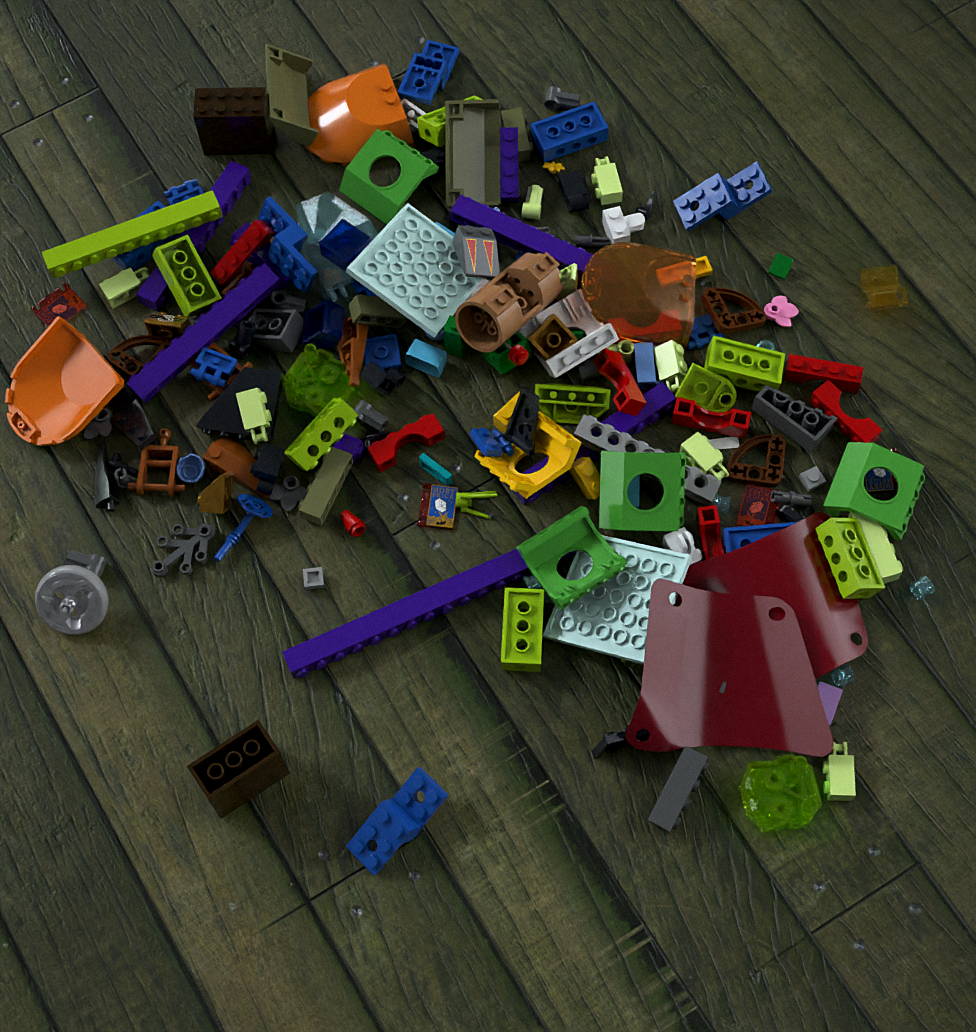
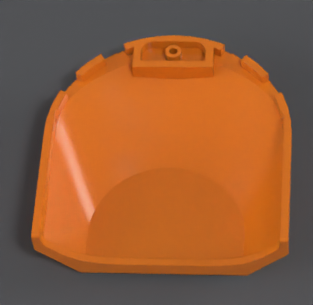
M384 63L331 81L316 90L308 99L310 127L319 130V133L311 146H305L312 154H316L320 160L333 165V162L348 166L377 128L380 131L387 130L392 132L398 139L405 141L408 146L413 149L415 148L406 114L388 67Z
M58 316L15 366L10 376L13 379L11 387L6 389L5 403L8 404L9 412L6 414L12 429L25 441L40 446L57 445L81 432L124 387V380L81 332L65 319Z

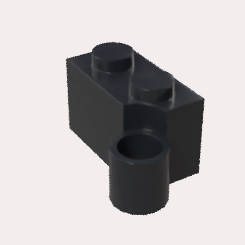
M580 170L559 175V187L568 213L589 209V201L592 200L590 191H587L585 188L587 186L585 177L581 176Z
M373 361L365 365L362 370L363 372L360 374L375 390L387 396L395 388L401 386L406 378L395 367L386 371L382 366Z
M262 443L261 448L256 449L253 458L256 460V463L253 462L250 473L253 474L252 476L259 479L256 491L271 495L278 476L284 449L267 443Z

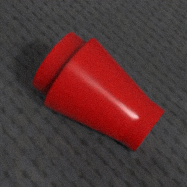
M344 510L340 514V518L349 535L359 537L365 532V523L349 510Z

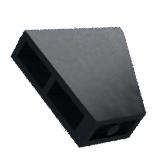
M244 367L198 421L196 427L202 430L201 433L212 435L213 432L220 433L219 436L230 438L231 435H237L238 439L249 440V437L252 438L251 432H247L244 429L236 393L259 388L262 392H265L267 398L265 407L266 410L270 411L272 421H269L270 427L265 429L268 440L273 441L284 375L281 372ZM261 429L256 430V434L262 433Z

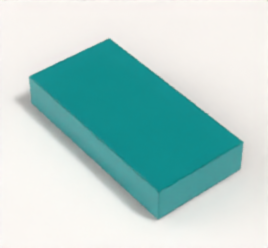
M422 453L419 456L420 467L445 486H450L453 483L450 472L426 454Z

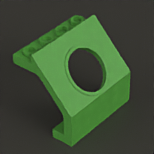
M377 128L346 167L339 191L382 222L388 224L399 213L404 203L421 181L437 173L439 166L421 155L419 151L408 146L405 141L398 139L392 132L387 130L380 131ZM382 157L395 158L401 166L398 180L387 187L376 186L371 182L369 176L372 164Z
M848 442L823 506L831 516L838 517L840 511H849L884 526L894 540H902L907 530L908 521L913 514L915 502L919 497V491L925 481V475L922 472L925 465L875 443ZM876 468L889 471L898 483L896 496L887 501H880L871 497L864 487V477L868 471Z
M601 451L599 528L634 531H678V529L683 528L686 453ZM643 473L656 476L661 481L664 490L661 502L649 510H641L634 507L627 495L628 485L631 480Z
M580 506L516 547L530 572L560 611L625 570V565L628 564L624 556L617 555L597 531L588 516L590 513L583 506ZM572 551L585 552L593 560L591 571L585 577L578 580L564 579L557 572L559 560L565 554Z

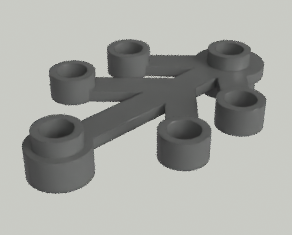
M204 523L197 528H184L180 524H175L172 527L174 536H193L190 540L167 539L166 536H159L156 541L159 548L171 547L178 549L164 560L154 562L151 567L153 574L159 578L166 576L168 566L182 555H184V561L180 565V571L183 575L191 574L193 549L199 542V551L196 552L195 558L198 563H205L208 559L206 554L208 542L215 535L213 526ZM180 528L181 531L176 533L175 530ZM208 530L206 534H202V531ZM166 540L165 544H160V542ZM200 555H205L203 559H198ZM162 565L161 569H156L157 566ZM184 567H189L187 571H183Z

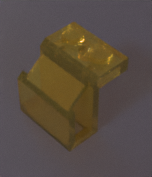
M897 265L859 269L861 291L866 293L868 303H865V307L870 310L908 306L907 287L898 284ZM896 292H902L903 300L897 299Z

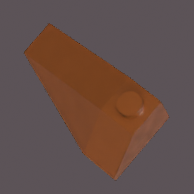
M223 437L211 444L203 456L207 468L220 475L232 471L233 482L270 500V495L256 491L259 479L253 477V474L250 473L252 463H256V460L253 459L254 457L242 444L229 437Z

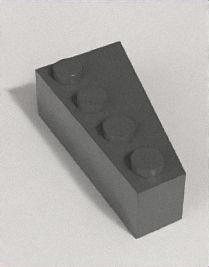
M768 385L755 396L751 406L753 411L810 453L832 431L837 421V417L833 415L831 417L827 416L818 408L814 410L804 405L805 402L795 401L789 398V395Z
M685 746L648 818L649 821L670 832L672 829L676 830L682 820L679 818L682 810H687L691 802L688 799L691 792H696L700 784L698 779L701 773L705 774L710 765L707 756Z

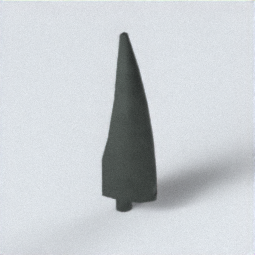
M102 437L95 471V505L98 509L107 508L108 512H114L115 505L121 503L119 487L112 467L107 463L109 455L105 438Z

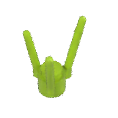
M497 491L457 492L456 507L461 508V512H468L489 519V515L469 509L468 506L472 507L473 498L497 497Z

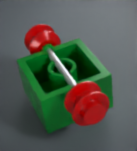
M518 331L496 350L481 352L483 358L501 374L524 364L527 359L532 357L528 340Z

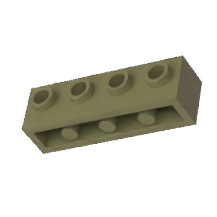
M332 446L331 450L323 456V464L321 468H317L314 475L315 480L313 484H309L306 491L307 495L298 506L302 519L321 526L353 464L351 453Z

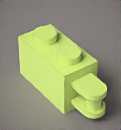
M608 156L604 159L595 158L596 166H594V174H591L592 183L596 184L597 187L595 188L596 198L600 199L601 205L622 202L623 191L615 163H610Z
M130 267L111 278L105 279L99 286L106 300L114 309L136 297L150 274H148L146 267L135 272Z
M670 340L653 348L660 381L666 384L668 389L675 394L687 374L688 367L683 358V347Z
M254 388L236 393L244 429L247 432H251L254 444H258L262 440L268 441L265 428L270 427L269 421H272L270 411L266 410L265 403H267L265 392H262L259 388ZM261 429L262 433L256 434V430Z
M697 432L681 444L680 452L686 453L685 459L691 466L700 469V472L706 475L715 476L720 482L723 477L729 476L728 471L722 465V453L710 445L706 436H702Z
M833 742L834 746L831 755H828L826 761H823V774H826L827 780L824 781L823 785L824 794H827V800L853 801L856 796L854 755H848L847 742L842 744ZM836 752H842V755H836Z

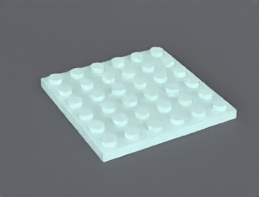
M409 203L399 211L345 271L434 338L445 327L449 315H455L457 308L468 299L470 293L482 280V278L465 277L452 245L454 237Z
M601 535L617 555L624 556L628 563L625 565L626 569L561 611L555 604L543 637L644 664L651 586L659 578L682 584L692 557L689 554ZM577 551L566 579L578 580L585 577L593 566L591 556L585 552ZM676 592L671 593L669 596V601L673 606L678 596Z

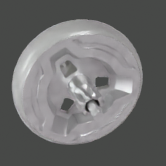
M64 565L52 569L40 580L35 592V604L41 619L53 630L67 635H80L92 631L103 621L108 610L109 598L104 583L95 573L77 565ZM55 593H63L64 596L60 599L55 596ZM74 609L78 610V616L72 615Z

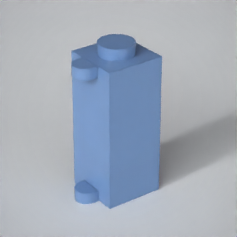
M653 342L634 343L635 380L640 391H649L661 383L656 381L653 348L657 346L653 345Z

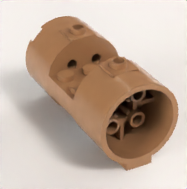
M528 252L522 255L457 308L455 323L463 340L469 346L481 352H492L500 347L561 294L563 283H561L559 277L560 271L558 266L560 264L547 252L544 254Z

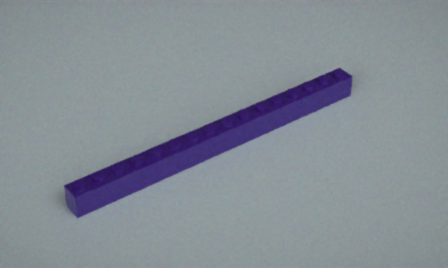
M515 549L282 651L293 679L296 677L301 678L314 669H322L332 661H340L350 653H358L368 645H376L386 637L392 638L404 629H413L420 622L431 621L438 614L449 613L456 606L467 605L472 599L485 597L490 591L495 589L501 590L506 584L519 582L524 576L533 574L518 550ZM577 551L565 554L560 560L573 558Z

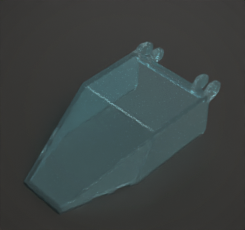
M327 191L296 204L298 225L308 234L301 249V254L318 271L315 280L330 307L333 305L332 300H337V295L334 292L335 289L339 288L341 294L344 297L347 296L344 285L354 282L356 279L345 271L378 233L370 219Z

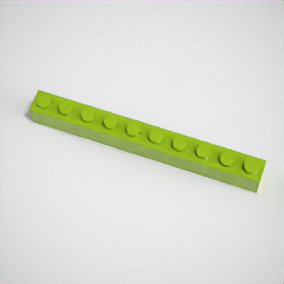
M212 190L43 251L42 255L53 279L73 271H78L86 266L97 264L108 258H114L119 254L130 252L141 246H147L152 242L166 239L169 236L182 233L193 227H199L204 223L215 221L223 216Z

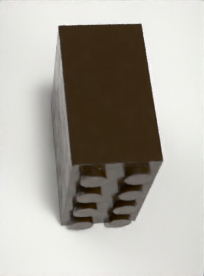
M266 87L195 88L193 118L204 155L273 154L274 123L269 120Z
M259 719L187 766L220 819L290 774L281 752Z

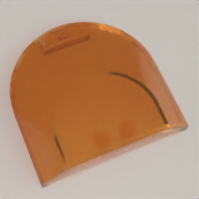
M618 242L610 244L597 251L584 269L582 275L584 300L589 303L592 309L591 314L599 323L603 322L605 325L611 323L617 336L639 343L653 342V345L656 346L673 340L680 344L684 350L687 347L694 325L696 259L689 253L640 243Z

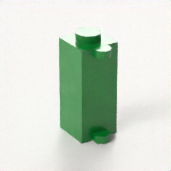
M449 315L443 329L445 351L448 354L462 358L468 344L457 330L455 317Z

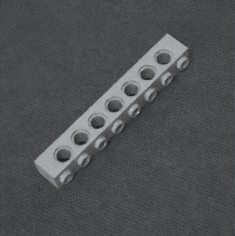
M583 415L573 435L582 442V445L600 454L601 451L626 452L625 448H631L634 452L665 453L660 449L655 450L649 447L644 441L633 439L628 433H621L615 430L612 425L598 422L591 415ZM591 431H597L600 436H593ZM608 440H615L617 445H611ZM685 466L686 484L684 495L705 506H709L721 482L713 475H706L700 472V469L695 466ZM642 474L654 481L661 483V481L652 474ZM695 481L700 482L703 487H702V488L696 487L695 484H694V482H695Z

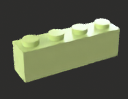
M850 512L848 518L858 519L883 583L898 580L902 574L903 567L901 562L897 561L893 544L888 541L886 528Z

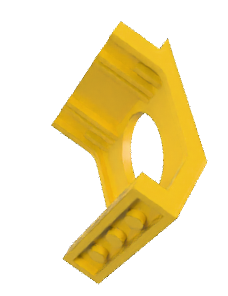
M538 411L534 453L540 452L549 456L547 464L542 469L530 474L517 472L515 470L516 464L527 454L514 443H511L514 451L512 456H508L506 453H502L501 457L484 456L481 450H477L474 457L480 461L482 466L489 468L490 473L499 476L501 482L510 485L511 490L518 492L527 499L571 469L582 442Z

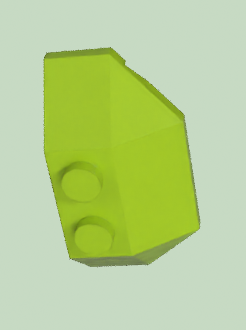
M535 384V394L539 396V409L554 422L579 424L583 415H591L597 419L609 409L611 389L568 384Z

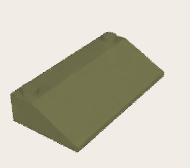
M266 44L265 59L269 120L294 142L311 146L319 133V130L311 128L309 123L306 74L313 64V59Z
M499 100L445 101L446 207L452 208L461 194L472 198L480 204H486L492 208L497 207L501 210Z

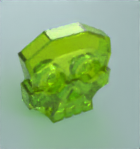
M307 344L306 348L304 347V352L296 359L284 376L283 381L288 404L299 411L306 410L315 418L333 398L343 399L348 404L356 392V387L349 386L350 379L345 374L346 366L342 364V361L334 359L333 354L323 349L316 350L313 344Z
M793 754L776 756L774 761H749L739 789L746 816L764 834L786 827L790 830L806 828L815 813L821 808L822 802L813 767L806 762L807 759L805 757H796ZM776 777L778 781L772 782L770 778ZM795 786L797 787L798 794L792 791ZM778 807H784L785 812H780Z

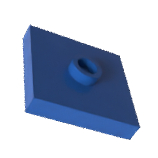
M397 334L367 338L363 357L364 365L373 361L382 366L386 371L392 367L401 369L402 363Z

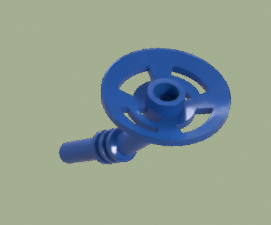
M240 494L237 501L246 510V515L235 531L229 534L225 544L214 556L216 561L220 562L230 548L238 543V540L241 539L240 535L253 517L269 518L272 516L273 510L267 503L249 494Z

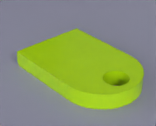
M692 363L675 396L676 398L694 400L700 407L708 411L726 412L732 408L736 401V390L732 382L727 378ZM729 395L730 400L727 403H722L720 401L722 396Z

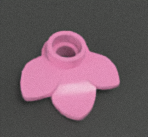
M785 296L774 297L771 303H768L764 308L767 319L775 320L782 327H791L790 318L795 317L799 313L795 305L787 303Z

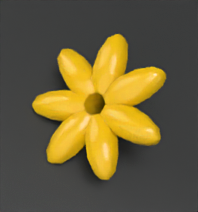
M553 161L551 163L544 162L542 168H548V171L552 174H555L556 171L565 170L561 163L555 164Z

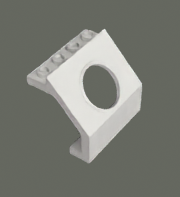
M581 289L574 291L542 310L520 329L521 334L526 338L549 315L555 314L569 330L578 329L587 335L546 361L534 353L548 374L555 378L620 340L611 323L604 325L595 314Z

